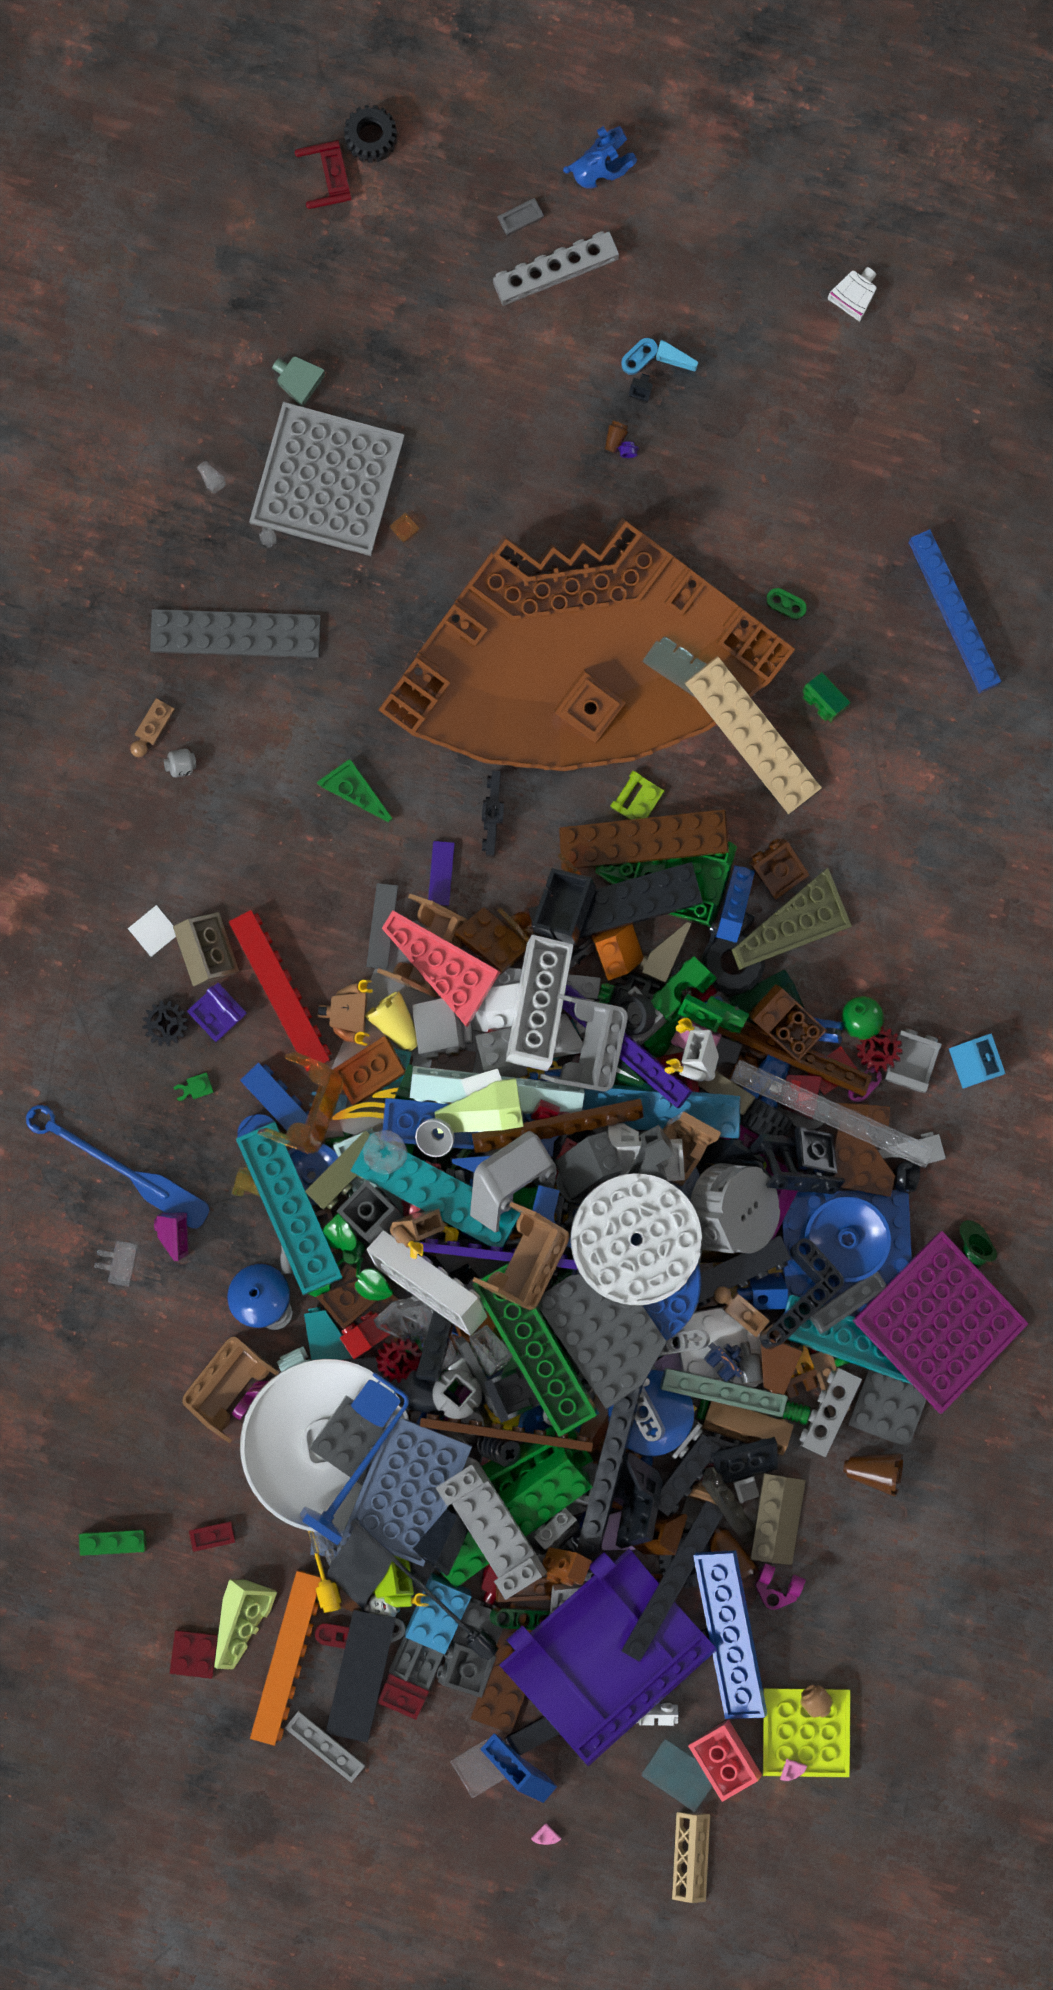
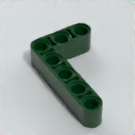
M495 1607L490 1612V1621L495 1626L501 1628L519 1629L523 1625L526 1630H534L540 1624L541 1616L545 1615L547 1618L550 1615V1610ZM504 1612L505 1620L499 1623L498 1617L500 1613ZM525 1613L526 1620L523 1624H520L519 1617Z

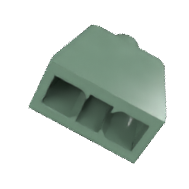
M293 357L288 364L278 358L272 369L281 374L277 380L279 386L301 407H304L325 377V371L322 368L297 357Z

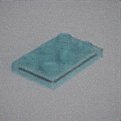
M664 1739L641 1774L645 1779L694 1812L712 1787L698 1761L666 1739Z

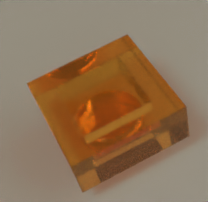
M406 513L389 526L403 543L419 530V527Z

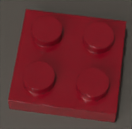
M175 1630L169 1674L212 1679L218 1635Z

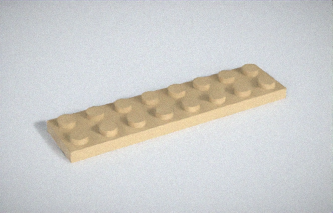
M718 656L684 682L788 814L821 789V786Z

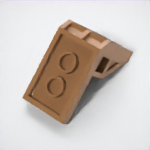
M684 1111L671 1118L663 1128L664 1133L669 1139H682L685 1180L672 1181L679 1186L684 1185L700 1161L707 1145L717 1141L721 1134L720 1131Z

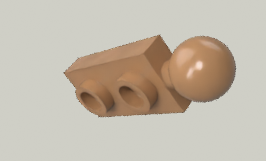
M157 698L135 733V736L140 738L139 741L133 742L130 747L131 753L135 757H143L147 753V743L154 746L175 711L173 707Z
M721 1286L715 1290V1300L718 1303L727 1304L722 1310L754 1337H757L770 1321L739 1294L735 1293L731 1297V1292L727 1287Z

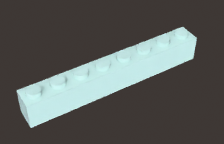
M413 1066L410 1098L421 1102L433 1100L440 1104L460 1101L467 1097L461 1079L479 1073ZM501 1076V1079H502V1080L514 1078V1077ZM516 1078L523 1113L531 1114L541 1099L559 1106L560 1112L574 1113L582 1111L584 1088L550 1081Z

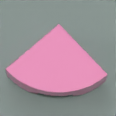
M786 1758L780 1780L790 1781L798 1778L805 1772L807 1765Z
M545 1823L531 1837V1840L537 1844L550 1845L560 1841L561 1837Z

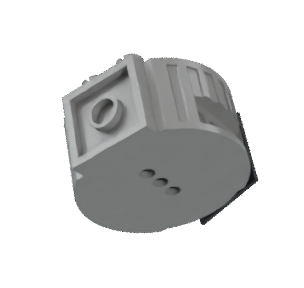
M727 1159L726 1161L729 1164H716L706 1169L697 1180L691 1195L690 1202L697 1213L701 1226V1249L726 1253H754L768 1244L775 1233L779 1221L780 1209L777 1190L775 1188H767L766 1183L773 1176L765 1170L764 1165L759 1161Z

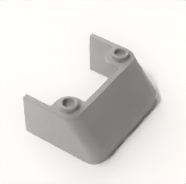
M558 994L557 998L575 1003L574 1012L576 1017L587 1021L579 1063L568 1062L563 1066L560 1077L541 1074L540 1078L558 1084L604 1092L610 1090L614 1084L628 1018L626 1010L615 1005Z
M531 1131L524 1133L481 1162L474 1172L470 1216L495 1233L499 1231L500 1215L511 1209L509 1205L513 1202V1194L530 1182L537 1186L541 1185L554 1189L557 1174L556 1165L536 1134Z

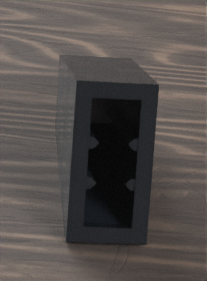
M446 1509L415 1545L413 1550L425 1562L448 1576L469 1530L457 1512L453 1514Z

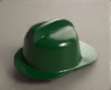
M963 1221L960 1225V1233L964 1240L962 1253L976 1268H980L986 1262L995 1261L998 1257L997 1251L984 1228L974 1221Z

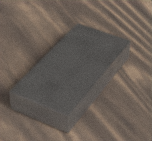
M533 198L497 216L506 236H509L543 219L544 215L537 201Z

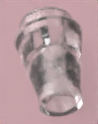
M207 461L202 462L197 467L207 490L216 493L226 485L224 476L209 465Z

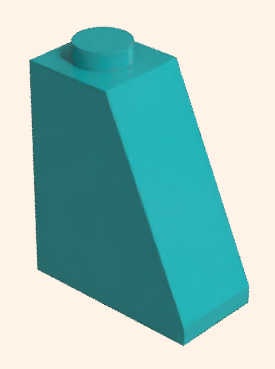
M321 1307L308 1309L309 1313L304 1314L311 1360H344L352 1358L340 1340L342 1333L326 1310L321 1311Z

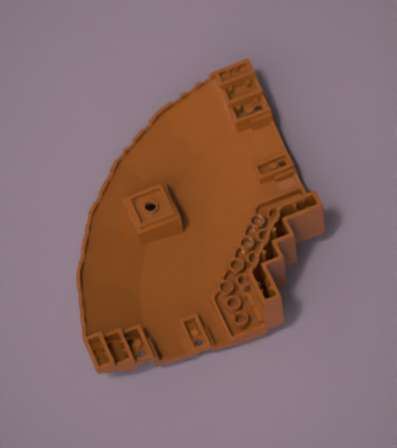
M624 518L619 521L598 551L580 539L568 556L550 543L537 560L504 535L426 640L413 662L402 674L378 710L411 735L464 754L483 763L568 771L618 762H630L708 731L716 725L713 718L684 683L715 657L718 656L751 698L756 692L772 681L795 648ZM690 580H695V587H689L688 582ZM454 614H458L460 616V620L458 622H454L452 620V616ZM742 620L748 621L747 627H741ZM417 667L423 670L421 675L415 674L414 670ZM588 702L596 704V711L592 714H588L584 710V706Z

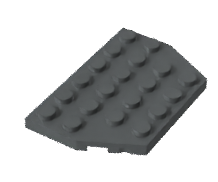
M581 1274L571 1275L543 1293L537 1305L606 1409L644 1384L667 1343L642 1305L622 1304L602 1296L584 1280Z

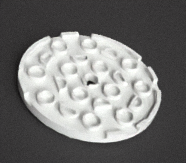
M625 1174L601 1183L583 1200L572 1224L571 1249L580 1274L596 1292L618 1303L646 1305L666 1299L687 1282L693 1270H695L700 1257L701 1226L693 1205L682 1191L674 1185L652 1175ZM634 1233H639L642 1236V1242L637 1246L631 1243V1236Z

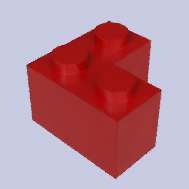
M370 1311L361 1317L362 1323L357 1326L352 1323L342 1330L344 1335L340 1337V1340L353 1359L392 1334L379 1312L373 1314Z

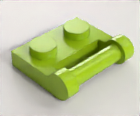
M632 771L629 775V781L616 801L611 803L610 807L629 820L648 818L664 790L635 771ZM638 782L642 787L629 808L626 809L623 807V804Z

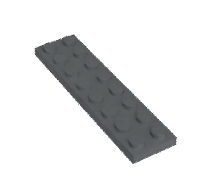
M152 609L150 652L319 658L321 616Z

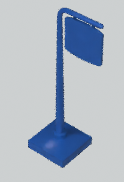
M373 1373V1377L379 1381L368 1380L352 1402L351 1407L371 1423L383 1427L400 1404V1399L395 1395L396 1393L404 1398V1405L327 1511L324 1510L320 1514L304 1507L300 1512L304 1523L336 1545L343 1538L340 1530L332 1522L334 1514L409 1404L408 1396L377 1373ZM382 1382L383 1384H385L386 1386H388L389 1388H391V1389L394 1390L395 1392L392 1393L390 1390H388L386 1387L382 1386V1385L379 1384V1383Z

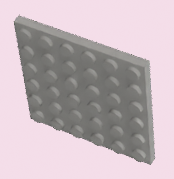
M283 402L249 523L371 556L405 435Z

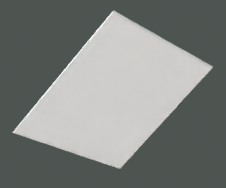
M157 905L128 928L151 957L176 937L173 925Z

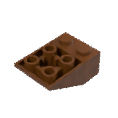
M777 984L753 1008L748 1016L796 1061H799L827 1031Z

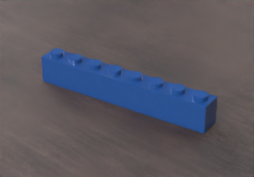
M929 529L911 537L909 545L979 694L998 686L1001 683L999 675L931 530Z

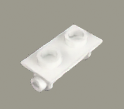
M657 1704L637 1723L639 1725H654V1718H658V1725L673 1726L678 1724V1704Z

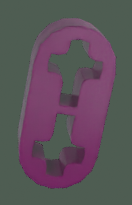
M872 1068L870 1071L867 1069L864 1073L867 1074L869 1072L872 1074L876 1073L875 1068ZM881 1072L876 1073L875 1078L877 1081L870 1082L867 1093L862 1098L859 1096L854 1098V1092L848 1090L850 1100L856 1103L865 1100L881 1082Z

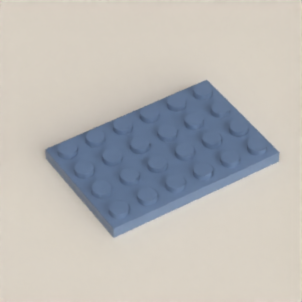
M392 1414L390 1416L386 1428L389 1426V1424L392 1422L396 1415ZM400 1417L374 1455L343 1535L350 1537L354 1529L350 1523L354 1518H357L359 1524L392 1555L424 1566L425 1561L413 1548L448 1507L436 1487L463 1470L472 1445L435 1430L420 1427L419 1424Z

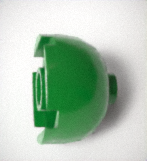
M866 996L855 997L848 1001L843 1007L841 1014L844 1030L849 1036L857 1037L860 1040L870 1039L872 1036L877 1035L885 1020L882 1008L876 1000Z

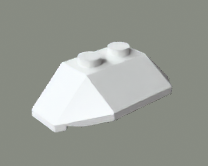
M520 982L491 987L471 1021L473 1030L488 1032V1029L498 1031L512 1028Z

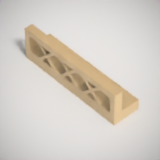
M677 1812L672 1900L689 1903L706 1902L710 1814ZM684 1818L690 1819L687 1831L683 1826ZM684 1840L688 1843V1851L686 1853L682 1848ZM683 1862H685L687 1865V1872L685 1873V1875L681 1870V1864ZM682 1884L686 1887V1896L680 1895V1886Z

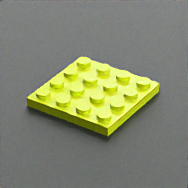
M764 1688L768 1715L763 1718V1776H781L787 1758L807 1765L805 1772L800 1777H849L850 1689H825L833 1701L830 1707L831 1711L825 1717L819 1716L814 1718L801 1705V1693L804 1689Z

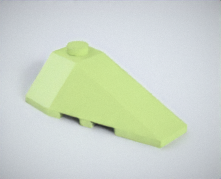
M516 1078L495 1081L487 1087L471 1093L470 1096L435 1111V1118L447 1122L454 1133L495 1131L523 1127V1114ZM437 1128L438 1133H443L441 1129Z
M229 1580L222 1602L215 1668H235L247 1649L246 1643L251 1635H256L259 1630L258 1624L263 1617L267 1618L277 1594L275 1590L248 1580Z

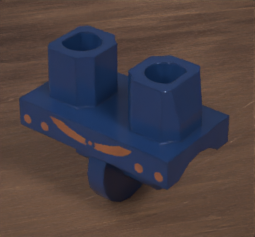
M713 1342L708 1346L711 1350L704 1357V1360L712 1368L720 1361L724 1364L716 1372L722 1380L727 1382L734 1376L739 1378L743 1374L732 1361L734 1359L739 1363L742 1360L739 1356L741 1348L738 1345L731 1347L728 1343L725 1344L723 1348L727 1351L726 1353Z

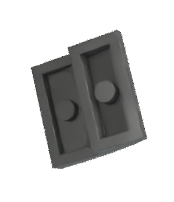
M404 1635L388 1673L430 1691L437 1677V1671L445 1657L443 1653L412 1641Z

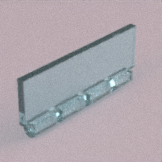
M664 636L660 642L656 641L642 662L695 697L684 682L707 664L698 658L690 664L694 655L682 647H678L674 653L673 651L677 644Z

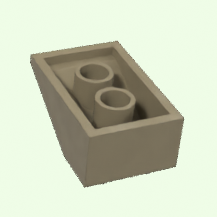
M687 922L655 948L649 957L644 956L639 968L643 970L641 976L652 978L657 982L663 983L665 986L691 923Z

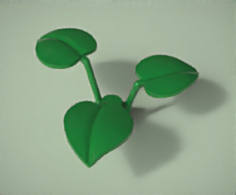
M338 1213L323 1230L328 1245L334 1249L341 1248L343 1251V1257L337 1262V1266L344 1261L348 1264L358 1262L356 1270L358 1280L355 1283V1288L362 1297L368 1300L379 1301L392 1296L394 1292L380 1272L367 1268L360 1273L361 1264L364 1260L361 1256L365 1253V1246L357 1240L349 1223ZM328 1284L308 1294L314 1297L329 1292L331 1285Z

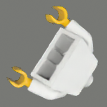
M689 1018L679 1020L676 1030L679 1033H684L687 1030L690 1032L682 1058L683 1065L681 1066L678 1059H671L666 1062L671 1067L665 1068V1072L672 1074L678 1071L680 1075L699 1082L713 1080L715 1078L718 1052L711 1030H702L697 1026L693 1027Z

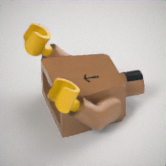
M361 980L359 983L350 984L337 991L336 996L331 998V1006L319 1005L318 1018H330V1027L333 1028L336 1035L346 1042L367 1046V1043L363 1042V1038L370 1036L365 1033V1014L367 1010L366 993L373 992V989H367V984L372 982L371 980Z
M439 1209L408 1215L392 1222L390 1227L391 1235L395 1237L396 1242L410 1247V1257L413 1259H417V1254L423 1256V1244L416 1241L438 1232L446 1233V1242L457 1241L459 1234L458 1229L447 1227V1224L442 1221Z

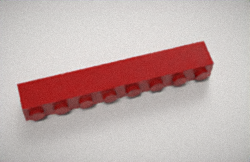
M252 910L229 921L306 1071L309 1073L330 1062L329 1056L332 1054L327 1044H321L319 1037L322 1035L317 1025L312 1026L309 1019L312 1016L307 1006L303 1008L299 1002L303 998L297 987L292 988L290 981L293 979L288 970L282 969L280 962L283 960L277 950L273 952L270 946L273 941L269 933H263L260 927L263 922L259 914H253Z

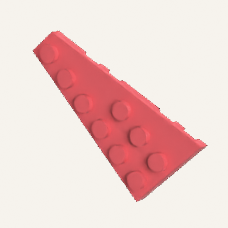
M392 910L382 929L463 1024L468 1027L500 972Z

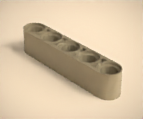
M671 1044L664 1056L683 1052L684 1049ZM716 1070L713 1080L698 1081V1086L709 1093L740 1096V1113L742 1115L746 1113L755 1099V1096Z

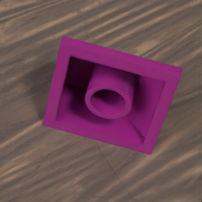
M187 1212L161 1213L157 1215V1218L154 1220V1230L157 1231L159 1240L172 1259L179 1261L189 1255Z

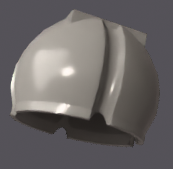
M453 1369L443 1373L441 1380L435 1382L432 1397L436 1408L439 1411L443 1410L446 1417L462 1419L474 1413L473 1409L479 1407L482 1399V1389L476 1377L472 1378L470 1376V1372L462 1369ZM455 1379L472 1392L460 1407L444 1395V1392Z

